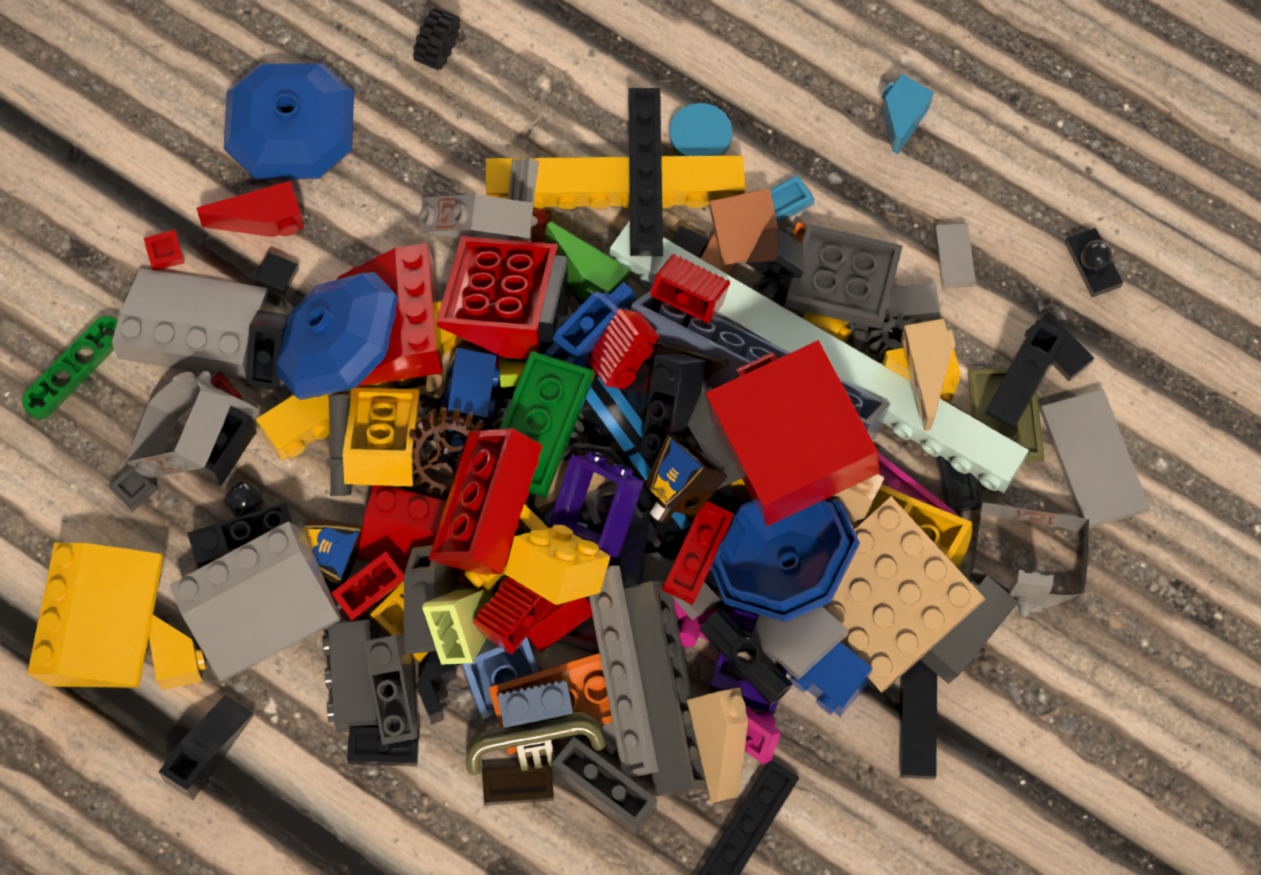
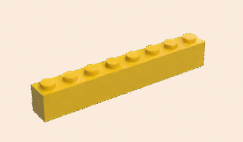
M662 156L663 209L670 208L673 205L701 208L709 205L708 201L745 193L744 156ZM629 157L530 158L539 162L533 210H540L544 207H559L560 209L570 210L576 207L589 206L593 209H605L608 206H623L630 209ZM528 158L486 159V196L508 199L512 160Z
M442 300L438 302V312L440 311ZM440 328L442 361L444 356L453 350L456 351L457 348L463 349L470 343ZM415 378L357 386V388L394 389L399 385H408ZM352 389L299 400L293 395L256 419L259 431L281 462L288 457L294 458L300 455L309 443L329 436L328 395L350 394V408Z

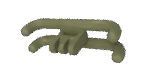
M573 712V714L506 728L500 726L485 729L476 733L469 740L466 747V768L469 774L476 775L481 770L480 760L483 754L511 747H517L522 772L529 770V763L526 757L533 756L535 769L542 768L540 754L547 753L546 758L549 766H552L555 760L552 739L583 734L590 739L592 748L600 751L605 747L604 732L600 722L593 715L585 712Z

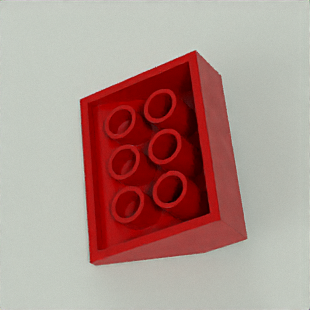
M461 236L436 321L437 327L505 358L528 360L531 351L540 354L539 319L554 257L558 255V244Z
M428 242L395 247L337 277L338 280L361 273L375 272L398 296L396 318L393 322L386 357L358 386L443 373L440 328L437 327L436 323L439 312L435 264Z

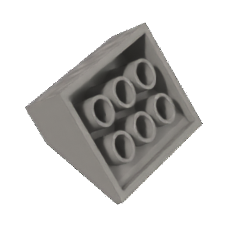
M139 268L119 313L112 340L113 348L118 359L197 372L208 371L210 374L216 375L222 372L224 376L246 379L249 324L258 310H264L268 288Z
M290 522L280 525L169 584L182 617L221 682L341 620L304 530Z

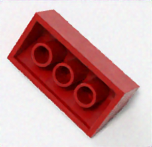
M513 428L469 432L428 559L477 574H502L508 562L510 547L519 527L521 512L529 495V487L534 471L538 466L539 455L543 445Z
M374 485L364 515L358 558L372 562L386 551L399 569L406 570L412 548L433 545L447 501L384 485ZM460 569L457 584L477 588L465 576L466 570Z

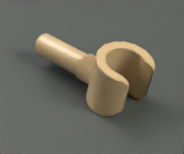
M439 374L428 375L426 386L410 389H420V395L440 398L444 393L445 381Z

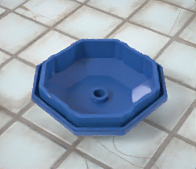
M259 63L227 90L223 148L254 179H320L352 151L354 91L324 63ZM286 108L292 109L289 113H282Z
M375 272L361 273L316 285L288 314L277 359V375L299 400L347 391L357 387L386 357L393 322L396 318L398 296Z
M825 499L766 527L754 501L750 500L738 506L723 541L718 547L711 570L725 604L782 622H788L832 601L860 545V541L844 504L841 502Z

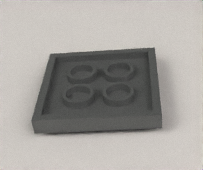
M807 224L802 242L804 273L801 278H792L785 307L882 329L903 246Z

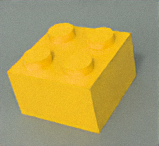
M554 525L552 528L532 530L530 533L515 536L504 574L557 605L600 593L610 555L598 549L599 546L596 543L583 540L574 535L570 528L563 525Z

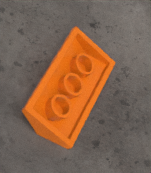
M600 653L488 687L499 726H503L497 696L500 691L505 694L507 690L512 692L513 689L518 691L520 687L526 689L527 686L532 688L534 684L539 687L541 683L546 685L547 682H550L552 684L554 680L560 682L561 679L567 682L573 712L591 714L601 725L613 722ZM517 747L507 748L508 755L517 752Z

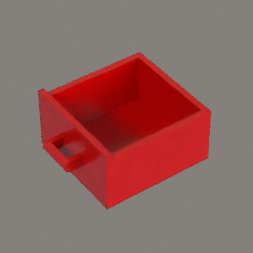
M819 340L777 359L774 352L769 353L737 368L738 378L705 393L710 418L722 438L766 527L879 474L878 450Z

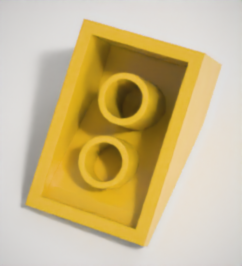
M357 387L352 389L343 447L344 484L413 486V468L415 465L413 463V447L415 441L409 436L410 429L415 430V428H418L416 421L419 416L420 389Z

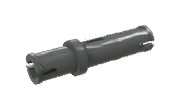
M350 394L328 395L330 458L326 459L327 466H330V496L352 495L351 484H344L343 447L349 415Z

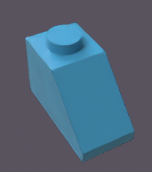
M903 74L900 75L895 83L890 82L881 97L885 100L882 110L892 151L896 154H899L931 108L934 96L933 91Z

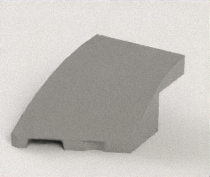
M821 606L788 622H782L759 614L751 638L760 643L763 653L775 665L780 663L799 680L848 635V629Z

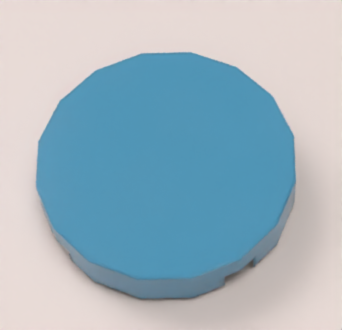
M706 103L690 104L680 109L672 118L669 127L670 142L678 156H723L729 150L732 141V125L727 115L716 106Z

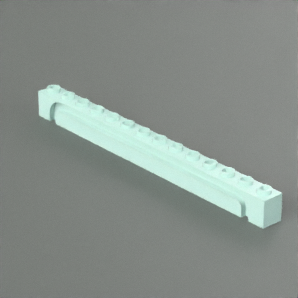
M629 221L610 247V257L629 268L630 275L639 279L640 283L649 290L652 288L657 272L672 254L682 257L683 260L687 259L690 263L693 262L695 266L699 265L701 269L705 268L707 272L717 273L718 276H723L724 280L729 279L730 286L722 307L715 315L790 353L819 340L839 378L890 403L883 423L893 428L896 435L905 440L911 439L922 445L925 452L934 457L939 455L944 457L947 461L951 462L952 467L963 474L970 472L980 479L981 484L989 490H998L1004 494L1024 463L1029 451L1028 449L942 399H939L931 430L924 431L911 381L664 237L663 256H630Z

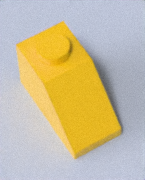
M153 615L149 641L156 681L161 690L202 682L201 670L206 669L202 649L197 650L191 638Z

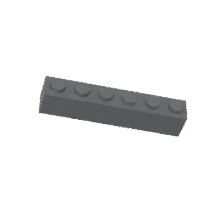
M649 581L636 587L624 589L659 772L650 775L656 796L677 795L707 787L687 700L692 699L673 596L662 591L665 583L663 581Z

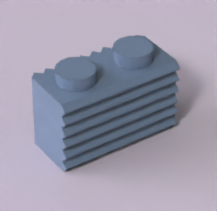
M563 679L560 682L554 680L552 684L550 682H547L546 685L541 683L539 687L534 684L532 688L527 686L526 689L520 687L518 691L516 689H513L512 692L507 690L505 694L500 691L497 695L504 728L573 714L568 685Z

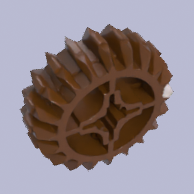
M442 407L440 417L431 410L427 414L428 421L421 417L418 418L416 421L418 428H415V430L410 429L409 436L415 441L413 447V463H415L413 474L419 473L415 482L417 485L423 484L425 481L428 482L426 489L428 493H431L434 487L439 488V496L441 498L445 497L447 490H451L469 432L481 431L484 427L483 420H479L475 424L471 422L474 415L472 412H468L466 418L460 417L461 409L459 407L455 408L453 415H449L448 409ZM448 429L461 432L466 436L461 438L454 437ZM434 433L437 449L433 450L431 455L425 458L423 442L429 435ZM445 448L450 452L456 451L455 457H452L450 453L444 454ZM435 468H445L451 475L440 473Z

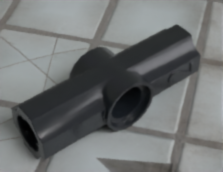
M723 609L712 614L700 627L699 631L729 662L733 673L743 677L770 706L777 703L792 688L793 683L763 653L760 643L754 638L748 637ZM746 651L751 653L755 660L751 663H744L739 660L737 654Z

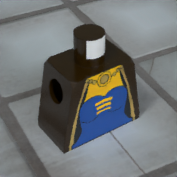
M667 435L646 480V487L658 497L650 514L662 523H668L674 512L689 516L696 515L726 480L727 475L690 441Z
M310 517L307 519L303 530L328 588L334 591L344 584L350 576L358 556L362 526Z

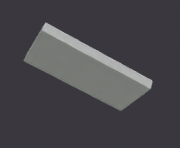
M1104 389L1041 406L1040 413L1080 518L1089 519V529L1149 511V504Z

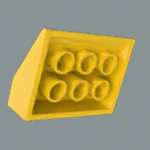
M54 543L27 674L49 687L139 688L164 556L159 553L90 543Z

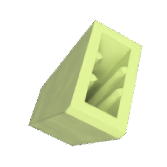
M485 588L458 589L423 604L422 608L441 665L474 662L486 638L473 624V619L476 618L480 607L491 601V597H493L492 592L489 593Z

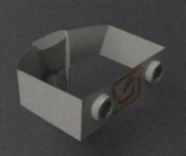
M530 158L512 160L508 199L478 194L423 198L422 209L419 214L420 232L454 238L465 236L531 242V227L537 224V219L532 216L539 162Z
M203 371L198 378L192 372L178 374L173 378L172 382L159 391L148 403L126 462L134 466L137 473L150 478L204 468L229 408L232 407L242 412L254 421L258 417L259 408L213 387L211 384V374L208 371ZM193 406L175 451L164 454L178 418Z
M982 503L980 519L981 515L1083 531L1080 594L1085 593L1089 556V519L1079 518L1071 513L1054 514L1015 508L1006 503ZM980 519L969 577L977 583L987 576L974 567ZM1019 570L1010 588L994 580L1019 602L1013 610H1018L1022 617H1027L1030 612H1041L1042 607L1058 605L1080 595L1049 594L1054 575L1051 574L1044 576L1038 572H1032L1031 574L1025 573L1024 570Z

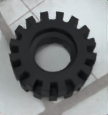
M438 8L430 10L428 16L424 19V24L419 29V35L416 37L417 43L413 48L415 50L413 53L414 61L436 70H441L443 65L447 63V58L451 56L452 48L456 45L455 40L458 38V30L461 25L459 24L460 18Z

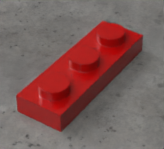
M708 501L704 504L690 526L662 587V591L689 604H694L718 552V547L723 541L733 519V513Z

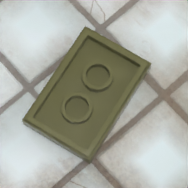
M1009 367L969 369L967 375L972 417L1028 449L1029 451L1024 463L1043 462L1045 458L1037 391L1013 429L985 414Z

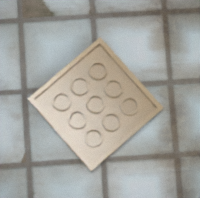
M892 496L854 529L860 545L832 601L822 606L848 629V635L840 642L873 668L868 678L882 693L986 600Z

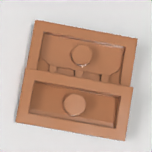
M770 188L708 201L722 265L748 260L762 231L778 227Z

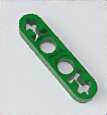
M112 316L98 318L27 389L23 395L22 404L26 413L31 418L41 420L49 417L114 351L112 345L114 335L112 337L108 335L103 337L101 331L105 328L106 330L112 329L115 333L118 321ZM98 342H99L100 345H101V349H100V350H99L98 347L96 346V344H97ZM83 349H90L94 352V355L89 362L80 363L76 360L77 353ZM66 372L70 374V381L65 386L60 387L53 384V378L58 373ZM46 386L49 387L52 393L56 394L54 397L51 395L50 392L47 393L45 389ZM35 398L37 400L43 399L45 405L42 408L38 405L34 407L32 401Z

